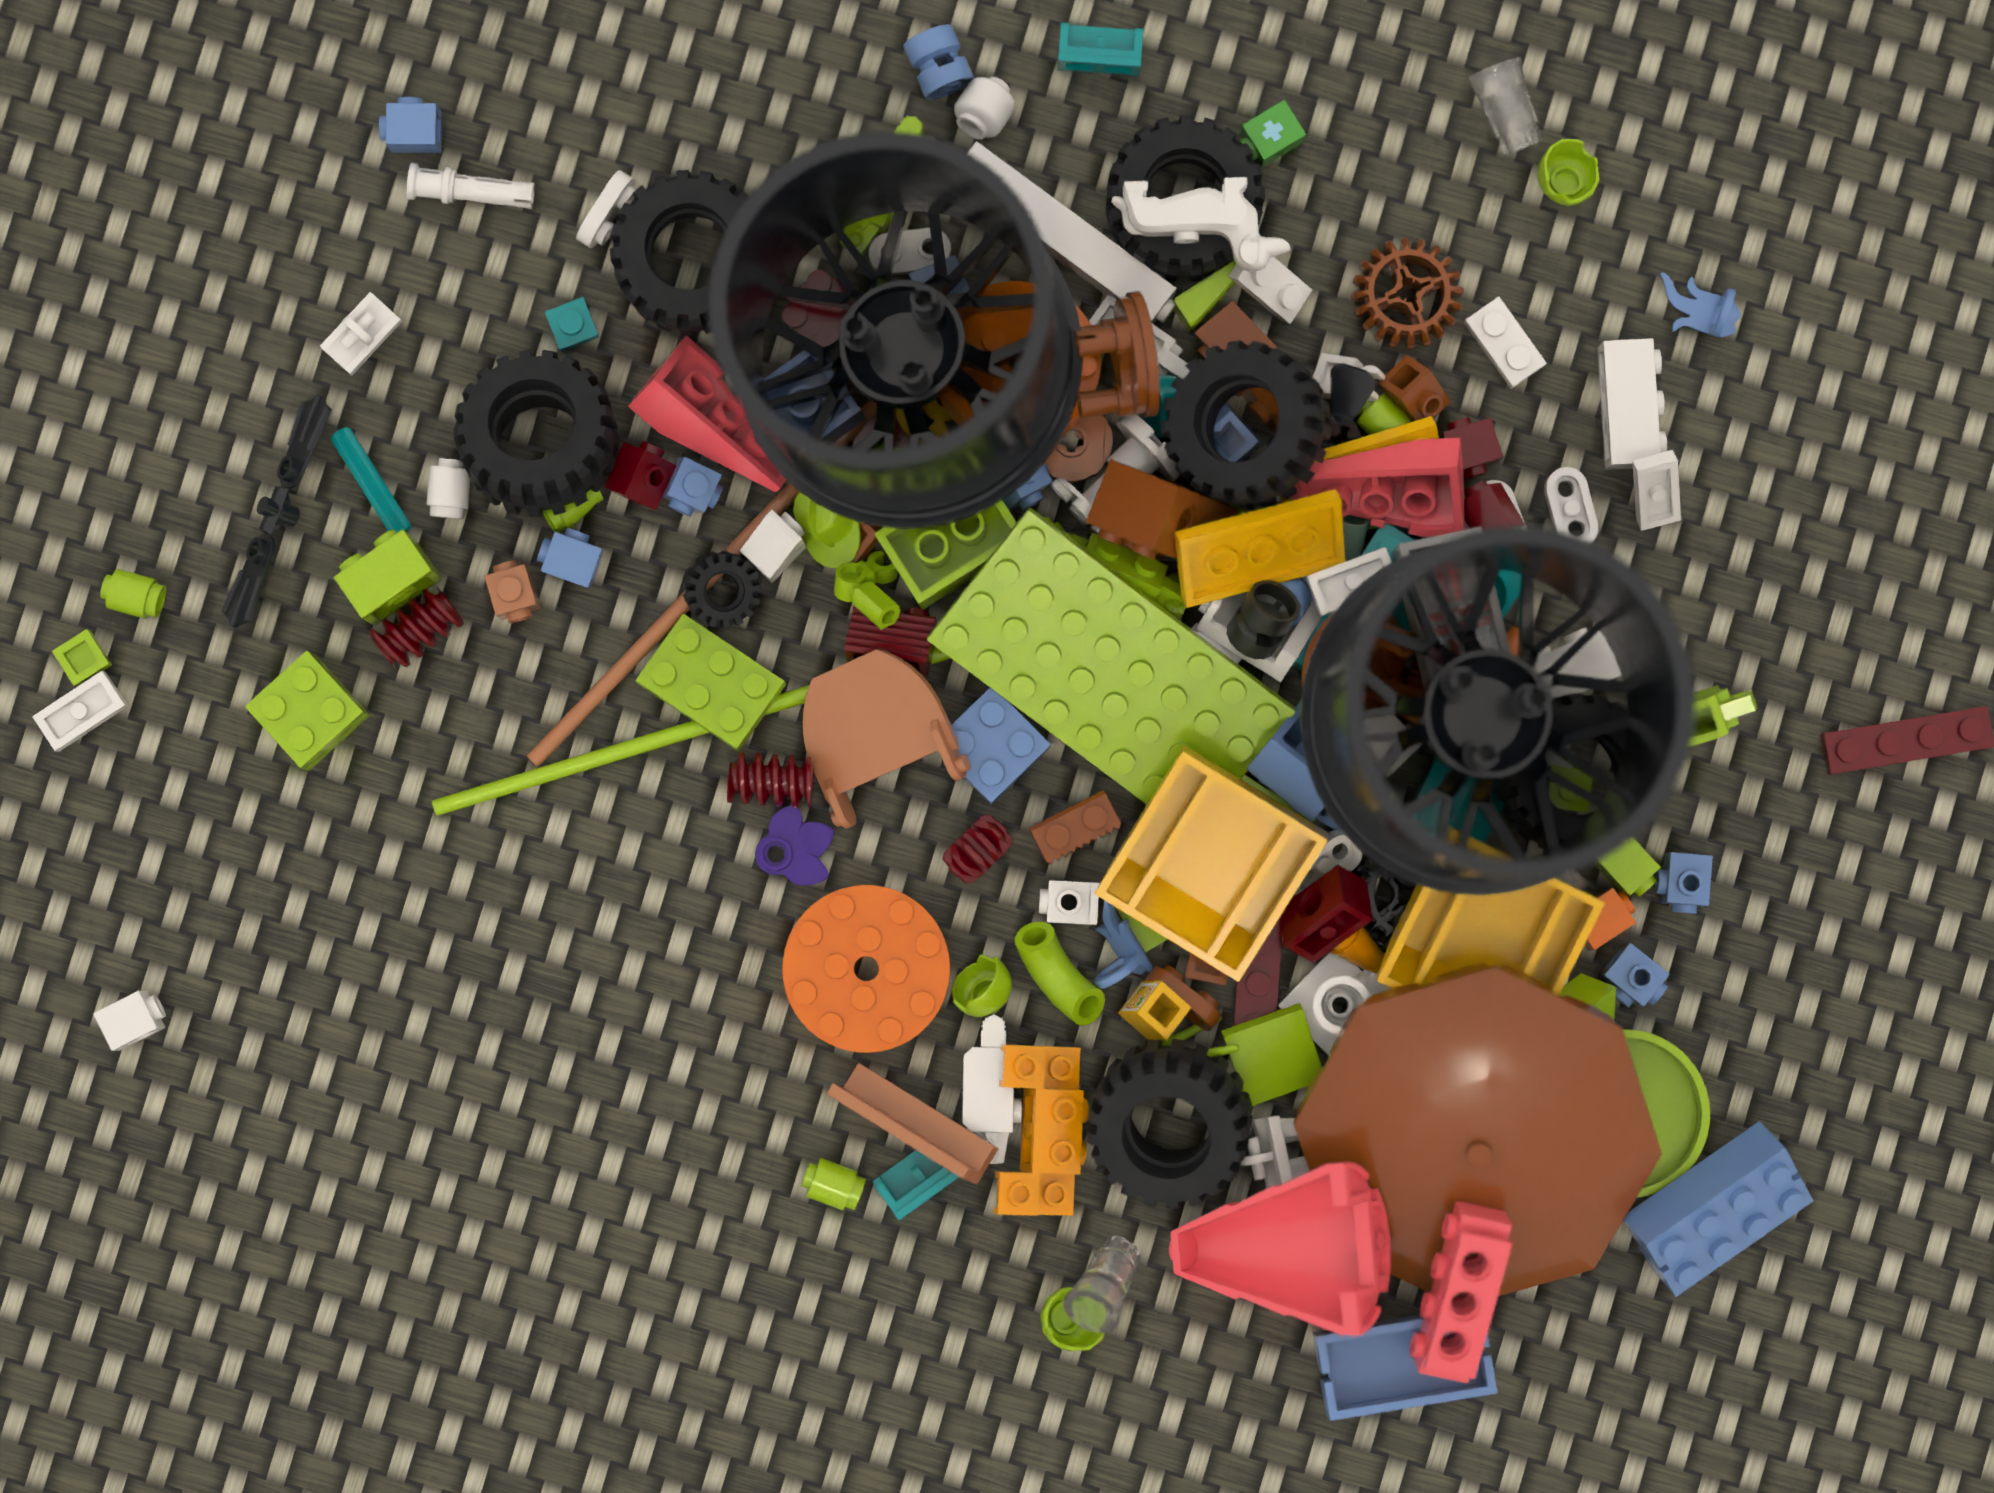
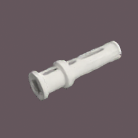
M411 163L407 178V199L415 200L416 196L441 199L443 204L454 203V200L457 199L532 209L535 184L533 182H516L457 174V170H453L451 167H445L444 171L419 168L418 163Z

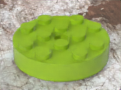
M1622 1029L1662 1153L1637 1196L1644 1197L1657 1193L1690 1170L1695 1164L1708 1136L1710 1104L1700 1073L1692 1061L1679 1048L1654 1034Z

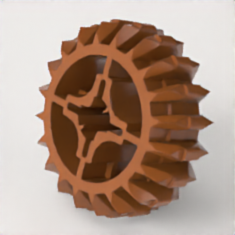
M1404 237L1400 241L1399 251H1397L1391 240L1386 241L1384 244L1386 256L1380 250L1374 248L1370 252V256L1375 264L1362 260L1359 265L1360 270L1367 276L1355 275L1352 283L1364 290L1352 292L1351 300L1365 303L1355 309V316L1369 315L1370 318L1364 322L1362 328L1364 331H1368L1376 325L1379 330L1374 340L1377 342L1383 339L1385 333L1391 335L1390 348H1396L1400 338H1405L1406 349L1412 350L1416 336L1423 347L1429 346L1431 343L1429 332L1434 337L1441 339L1445 332L1440 323L1447 327H1452L1456 320L1448 312H1460L1462 309V304L1451 298L1461 296L1464 293V288L1450 285V283L1460 278V272L1451 271L1447 273L1445 271L1453 260L1450 256L1445 257L1441 262L1435 259L1440 252V247L1437 245L1431 249L1429 254L1423 252L1425 247V240L1423 239L1418 240L1414 250L1410 249L1409 239ZM1403 263L1416 264L1427 270L1433 277H1414L1409 272L1407 266H1403ZM1390 266L1393 289L1385 292L1382 297L1375 299V280L1384 269ZM1403 285L1409 286L1408 290L1412 287L1415 291H1418L1413 297L1412 302H1406V298L1402 300L1399 296L1396 297ZM1439 289L1440 303L1437 313L1425 321L1422 315L1424 311L1421 302L1422 298L1430 295L1432 291ZM1381 310H1400L1406 316L1407 321H1411L1412 325L1396 323L1386 317Z

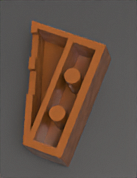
M1233 301L1194 332L1200 348L1196 351L1202 360L1207 358L1205 350L1215 345L1225 350L1229 341L1241 340L1247 345L1252 341L1265 343L1273 349H1279ZM1260 387L1249 388L1235 394L1237 397L1242 396L1250 405L1249 407L1254 415L1276 435L1279 425V407L1276 398L1268 390Z

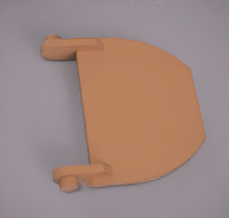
M876 649L812 678L803 709L804 743L807 755L811 757L814 773L824 797L833 808L831 819L835 826H842L848 829L855 826L857 822L855 811L846 791L939 751L949 775L955 781L965 778L966 771L971 769L968 757L959 753L958 740L937 694L914 667L898 656L882 649Z

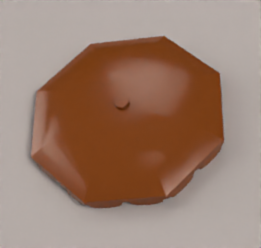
M1486 963L1450 971L1436 977L1433 982L1426 985L1415 983L1392 988L1370 996L1365 1002L1359 1004L1356 1009L1352 1010L1330 1050L1325 1066L1320 1068L1311 1082L1293 1121L1310 1172L1329 1163H1355L1368 1172L1369 1179L1366 1181L1370 1189L1378 1188L1387 1213L1391 1238L1390 1274L1428 1293H1431L1434 1278L1431 1277L1432 1261L1436 1253L1442 1252L1445 1241L1442 1238L1443 1221L1447 1213L1452 1214L1456 1200L1503 1210L1512 1224L1508 1239L1512 1242L1498 1293V1296L1593 1270L1662 1155L1621 1025L1599 1009L1571 996H1560L1544 983L1507 965H1487ZM1476 1252L1469 1253L1464 1258L1471 1257ZM1460 1292L1456 1294L1454 1297L1461 1296L1465 1292Z

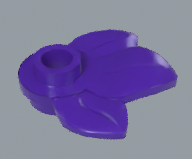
M792 805L784 807L773 815L770 820L768 835L763 837L757 844L755 850L756 862L764 872L771 875L784 874L796 885L807 886L821 883L829 877V874L818 857L822 856L830 846L835 831L833 828L818 822L802 823V815L799 808H793ZM778 846L783 849L784 857L780 862H772L769 859L768 853L772 847Z

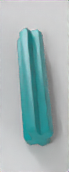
M344 427L336 431L331 436L332 443L388 531L394 529L396 533L402 529L408 532L412 528L409 520L352 430Z

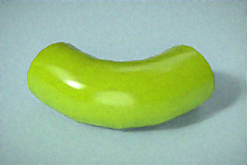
M1033 922L1022 927L1015 936V945L1026 970L1039 989L1057 1009L1074 1023L1084 1026L1094 1022L1104 1008L1105 995L1102 990L1086 979L1072 964L1064 952L1051 924Z

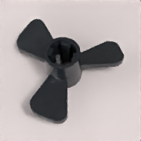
M1337 364L1331 369V404H1329L1331 415L1324 419L1325 423L1331 427V435L1333 436L1339 434V426L1344 427L1339 437H1330V440H1322L1320 448L1326 449L1361 438L1360 431L1353 420L1375 389V381L1368 371L1347 364ZM1273 436L1268 441L1267 447L1270 445L1275 436Z

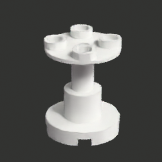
M1138 415L1122 416L1116 421L1117 427L1127 441L1106 460L1108 464L1110 459L1149 474L1156 470L1171 482H1174L1179 477V473L1175 470L1177 463L1169 459L1166 453V443L1159 441L1153 434L1155 431ZM1104 474L1083 494L1060 476L1050 484L1051 488L1066 503L1069 500L1073 502L1068 509L1084 526L1088 524L1086 520ZM1092 525L1090 527L1091 530L1098 535L1100 528Z

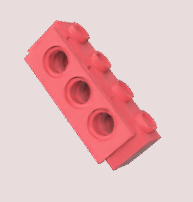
M1456 1200L1452 1214H1446L1442 1225V1238L1445 1239L1441 1253L1434 1255L1431 1266V1277L1434 1278L1431 1293L1425 1292L1421 1302L1420 1316L1423 1318L1420 1332L1415 1331L1413 1333L1409 1348V1355L1413 1357L1420 1374L1467 1384L1470 1378L1475 1379L1512 1242L1508 1240L1512 1224L1505 1211ZM1476 1252L1473 1256L1464 1258L1467 1254ZM1460 1292H1465L1461 1296L1454 1297L1456 1294ZM1453 1332L1451 1335L1444 1336L1446 1333Z

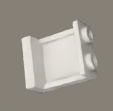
M1249 591L1200 605L1198 611L1202 612L1204 616L1196 627L1198 631H1201L1215 642L1279 682L1282 681L1321 619L1313 600L1302 620L1288 630L1271 657L1253 659L1237 651L1226 635L1229 622Z

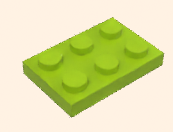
M684 613L635 680L638 685L738 752L786 686L784 680Z

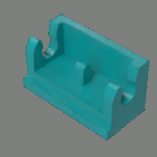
M1061 22L1058 70L1139 76L1143 28H1135V30L1069 25V23Z
M915 1150L873 1180L894 1215L900 1220L959 1176Z

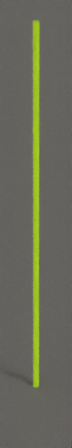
M1369 524L1368 531L1378 527ZM1179 572L1165 575L1180 584ZM934 647L931 665L951 659L937 647ZM809 685L779 694L765 715L804 704ZM689 721L432 800V805L436 816L443 815L709 732L695 722Z

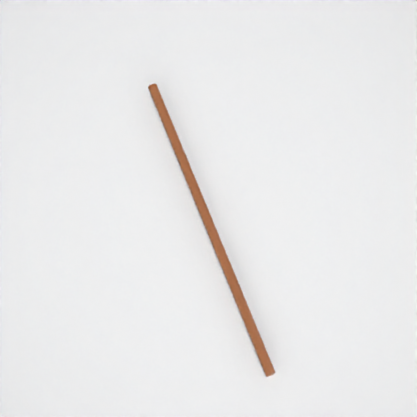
M868 400L860 408L866 420L831 445L845 448L861 432L865 423L877 414V403ZM789 482L724 551L741 557L740 549L771 510L780 516L795 501L799 491ZM723 574L715 575L710 579V581L707 584L706 592L723 576ZM685 591L529 752L527 757L537 767L553 753L674 627L682 614H686L689 611V606L683 596Z

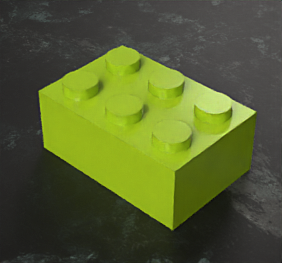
M1000 501L977 515L951 524L920 529L882 528L874 534L920 608L924 610L973 579L1014 527L1016 521L1004 502Z

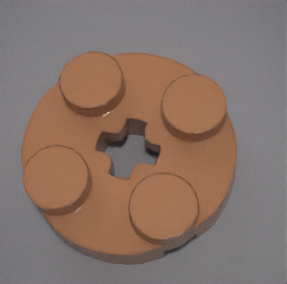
M1103 415L1083 418L1071 429L1076 431L1077 438L1083 439V446H1077L1075 452H1067L1066 446L1058 443L1045 462L1049 476L1055 480L1060 476L1069 483H1080L1100 473L1107 463L1106 460L1111 455L1113 445L1111 426Z

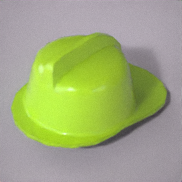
M799 492L794 501V517L796 522L803 528L805 545L813 559L825 567L834 569L843 563L851 562L855 559L860 548V523L841 517L819 506Z

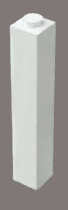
M975 142L968 153L992 168L1017 193L1032 215L1041 234L1045 249L1050 255L1106 296L1110 294L1117 299L1125 297L1127 292L1140 291L1145 299L1151 323L1153 324L1156 319L1163 323L1175 307L1172 298L1175 295L1176 287L980 143Z

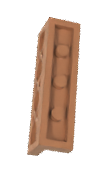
M860 1063L857 1064L844 1087L833 1083L827 1092V1095L960 1178L976 1185L999 1149Z

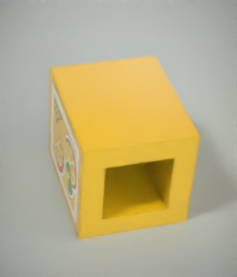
M1142 981L1118 1014L1147 1040H1168L1192 1007L1163 981Z

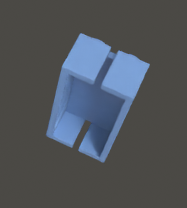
M1759 1121L1629 1211L1623 1220L1633 1238L1639 1244L1638 1246L1651 1269L1674 1296L1677 1297L1812 1203L1813 1199L1802 1178L1797 1174L1798 1171L1786 1148Z
M1420 1314L1376 1321L1366 1333L1360 1336H1342L1329 1330L1312 1332L1318 1370L1322 1374H1328V1377H1321L1320 1382L1326 1416L1330 1421L1496 1394L1498 1392L1492 1357L1488 1352L1482 1351L1475 1379L1470 1378L1468 1384L1420 1374L1413 1357L1409 1355L1412 1335L1415 1331L1420 1332L1423 1318ZM1453 1332L1446 1333L1444 1336L1451 1335ZM1488 1333L1483 1348L1490 1347Z

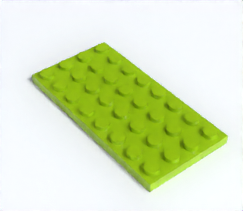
M1028 507L927 637V641L1145 804H1148L1184 745L1241 779L1248 771L1246 770L1284 721L1288 717L1291 718L1296 712L1295 707L1031 507Z

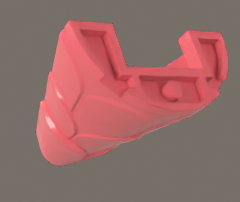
M1355 1163L1326 1164L1287 1183L1274 1185L1241 1202L1228 1203L1171 1231L1169 1255L1173 1261L1174 1274L1235 1300L1244 1298L1281 1315H1291L1339 1335L1360 1336L1366 1333L1377 1320L1381 1312L1380 1306H1376L1380 1292L1388 1291L1390 1279L1391 1238L1387 1213L1378 1188L1370 1189L1366 1181L1369 1179V1174L1361 1166Z

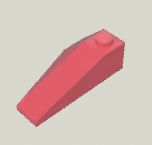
M686 335L645 382L628 407L661 435L777 492L786 479L771 463L758 443L748 422L743 404L722 379L725 374L721 366Z
M1460 438L1418 439L1325 460L1322 463L1316 462L1310 468V471L1315 474L1308 484L1301 480L1297 482L1294 486L1298 492L1291 496L1292 500L1336 489L1341 498L1342 518L1350 515L1370 520V525L1383 528L1384 524L1408 529V534L1420 537H1434L1464 530V472Z

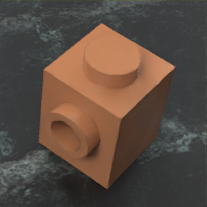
M517 560L504 562L493 566L494 573L485 575L495 615L501 620L508 619V623L520 622L533 617L532 611L542 609L531 569L525 564L518 566Z

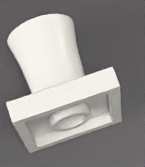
M1331 951L1277 1005L1280 1009H1284L1300 1003L1304 1010L1313 1041L1328 1056L1352 1010L1356 1009L1359 1004H1362L1370 997L1367 988L1355 979L1356 974L1362 971L1356 965L1333 954ZM1337 997H1343L1347 1001V1009L1343 1013H1336L1332 1008V1002Z

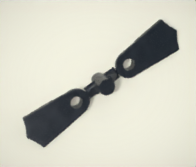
M316 395L312 400L302 401L289 437L287 454L281 460L277 469V476L282 487L275 486L271 498L264 496L258 502L257 513L264 516L259 529L265 534L253 538L249 543L246 551L247 560L245 565L238 572L222 609V613L228 618L230 626L234 628L252 622L275 550V540L271 536L272 533L281 526L293 528L299 519V508L290 505L288 491L296 487L301 481L332 411L324 397Z

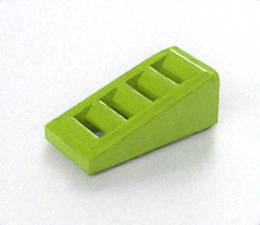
M1235 260L1174 299L1175 307L1173 310L1189 333L1200 324L1235 284L1228 277L1236 265Z

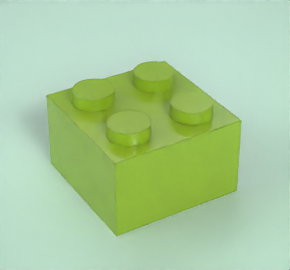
M393 529L381 535L373 543L376 547L363 557L360 553L351 556L339 566L341 572L333 577L360 617L374 626L382 622L381 620L384 618H388L395 613L397 608L401 609L408 604L409 599H415L421 595L424 588L428 590L443 580L417 540L403 529L398 533Z
M308 650L244 706L301 769L308 771L370 716L366 709L317 655Z

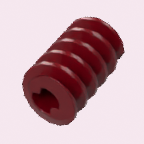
M438 586V593L436 595L426 588L422 590L425 600L423 605L412 598L408 600L412 611L411 614H407L397 608L395 610L398 619L396 625L386 618L381 620L385 630L384 634H380L372 628L368 630L377 648L395 669V661L404 667L411 665L407 652H411L417 657L424 655L421 645L422 641L430 647H435L437 645L435 631L444 637L450 636L447 622H451L457 627L464 625L462 617Z
M740 751L735 762H730L727 802L732 803L737 792H740L743 804H749L754 793H756L759 805L765 806L770 795L773 794L777 807H782L787 796H790L793 808H799L803 798L806 797L809 809H811L814 785V768L811 757L806 756L801 768H797L794 755H789L785 766H780L777 754H772L768 765H764L761 753H756L752 763L747 764L744 752Z

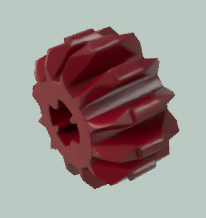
M990 814L983 815L948 847L943 854L942 860L956 878L959 877L964 883H972L981 877L1012 846L1013 838L999 820L994 819Z

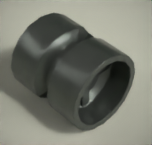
M1261 580L1255 583L1227 626L1226 635L1229 642L1237 651L1253 659L1271 657L1300 613V604L1297 597L1290 589L1280 583L1271 580Z

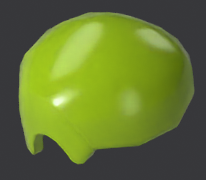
M1562 138L1549 146L1538 164L1537 180L1544 194L1558 205H1565L1567 207L1577 206L1594 194L1600 181L1597 166L1598 159L1591 156L1584 149L1583 141Z
M981 954L977 959V963L966 966L955 977L951 990L953 1003L959 1010L969 1016L984 1017L995 1014L1008 1001L1012 991V977L1006 966L997 956L990 958Z
M1079 1287L1058 1289L1046 1298L1040 1313L1044 1335L1056 1347L1066 1351L1090 1350L1103 1340L1108 1328L1105 1304L1097 1300L1086 1289Z

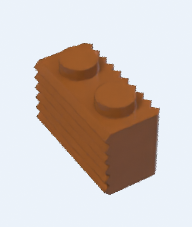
M1102 790L1030 827L1029 831L1045 862L1052 865L1053 859L1059 861L1061 856L1067 857L1068 852L1074 854L1076 848L1081 850L1083 844L1089 846L1090 841L1096 842L1098 837L1104 838L1105 833L1111 834L1113 829L1118 831L1121 822L1105 791Z

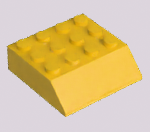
M1184 745L1121 845L1094 894L1239 982L1326 845L1328 832Z
M1447 825L1444 840L1456 846L1460 830ZM1469 836L1466 851L1486 857L1512 860L1509 854ZM1556 877L1529 888L1488 895L1455 894L1417 885L1390 938L1376 981L1390 988L1415 983L1426 985L1433 982L1436 977L1450 971L1486 963L1487 965H1507L1544 983L1554 993L1560 995L1605 902Z

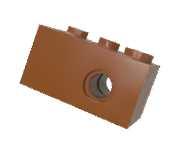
M1110 459L1086 523L1100 528L1099 537L1118 545L1129 547L1132 551L1151 559L1156 557L1162 559L1164 554L1177 559L1174 532L1235 516L1238 509L1168 480Z

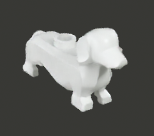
M1247 177L1224 178L1222 192L1212 188H1198L1165 199L1146 197L1148 181L1124 182L1123 198L1119 196L1112 198V203L1122 213L1124 227L1129 233L1148 237L1174 236V243L1177 244L1199 242V235H1221L1230 243L1237 266L1249 272L1262 270L1267 266L1270 257L1291 251L1289 243L1284 239L1262 237L1259 235L1257 211L1243 196L1247 188Z

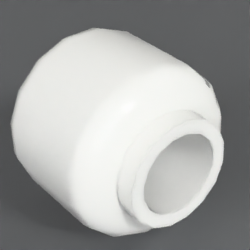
M978 77L972 79L954 105L958 127L968 136L978 140L984 137H996L1015 110V102L1010 94L1009 86L997 77Z

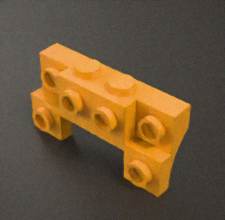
M1001 1044V1051H1004L1002 1080H999V1087L1023 1088L1020 1171L1024 1172L995 1171V1178H998L997 1205L993 1207V1214L1073 1216L1075 1175H1080L1081 1165H1084L1087 1154L1086 1143L1082 1140V1125L1086 1123L1088 1118V1102L1084 1098V1090H1079L1081 1048Z

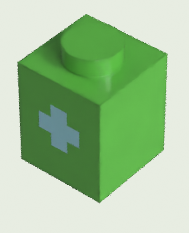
M1283 100L1243 124L1240 131L1242 139L1238 142L1241 145L1244 143L1248 144L1253 151V161L1256 159L1262 169L1303 144L1306 133L1286 101Z

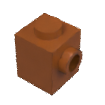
M1406 355L1386 374L1385 380L1378 382L1382 391L1412 419L1411 422L1432 416L1434 419L1451 402L1431 370L1409 355Z

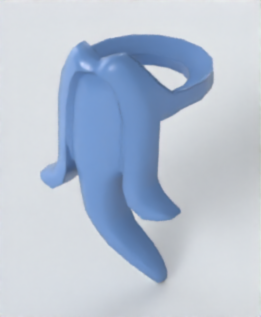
M1662 272L1660 274L1666 296L1671 305L1676 310L1689 316L1676 320L1672 326V332L1684 326L1717 338L1729 336L1736 332L1735 322L1741 317L1740 310L1734 301L1736 290L1727 288L1722 296L1698 289L1693 277H1690L1686 288L1688 294L1695 298L1691 299L1681 296L1676 291L1672 280L1666 273Z
M1104 900L1102 912L1104 924L1095 930L1106 937L1118 958L1095 977L1094 984L1099 989L1107 988L1117 983L1131 972L1141 975L1145 971L1150 973L1153 969L1149 958L1131 930L1128 919L1121 921L1116 913L1115 906Z

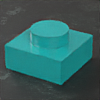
M584 297L545 311L561 352L599 338Z

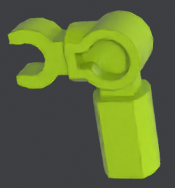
M876 551L868 556L866 562L862 560L857 563L847 562L837 567L835 571L834 594L841 601L852 602L859 611L882 630L896 623L899 618L900 607L875 585L876 583H890L897 578V570L893 563L884 566L885 553L883 551Z

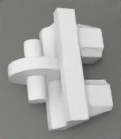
M369 292L320 347L352 376L402 323V320L374 294Z
M1277 1115L1252 1119L1255 1137L1249 1138L1247 1146L1249 1155L1245 1156L1240 1166L1251 1165L1254 1180L1264 1179L1266 1189L1274 1185H1282L1310 1172L1304 1156L1288 1158L1285 1143L1299 1140L1293 1124L1295 1118H1280Z

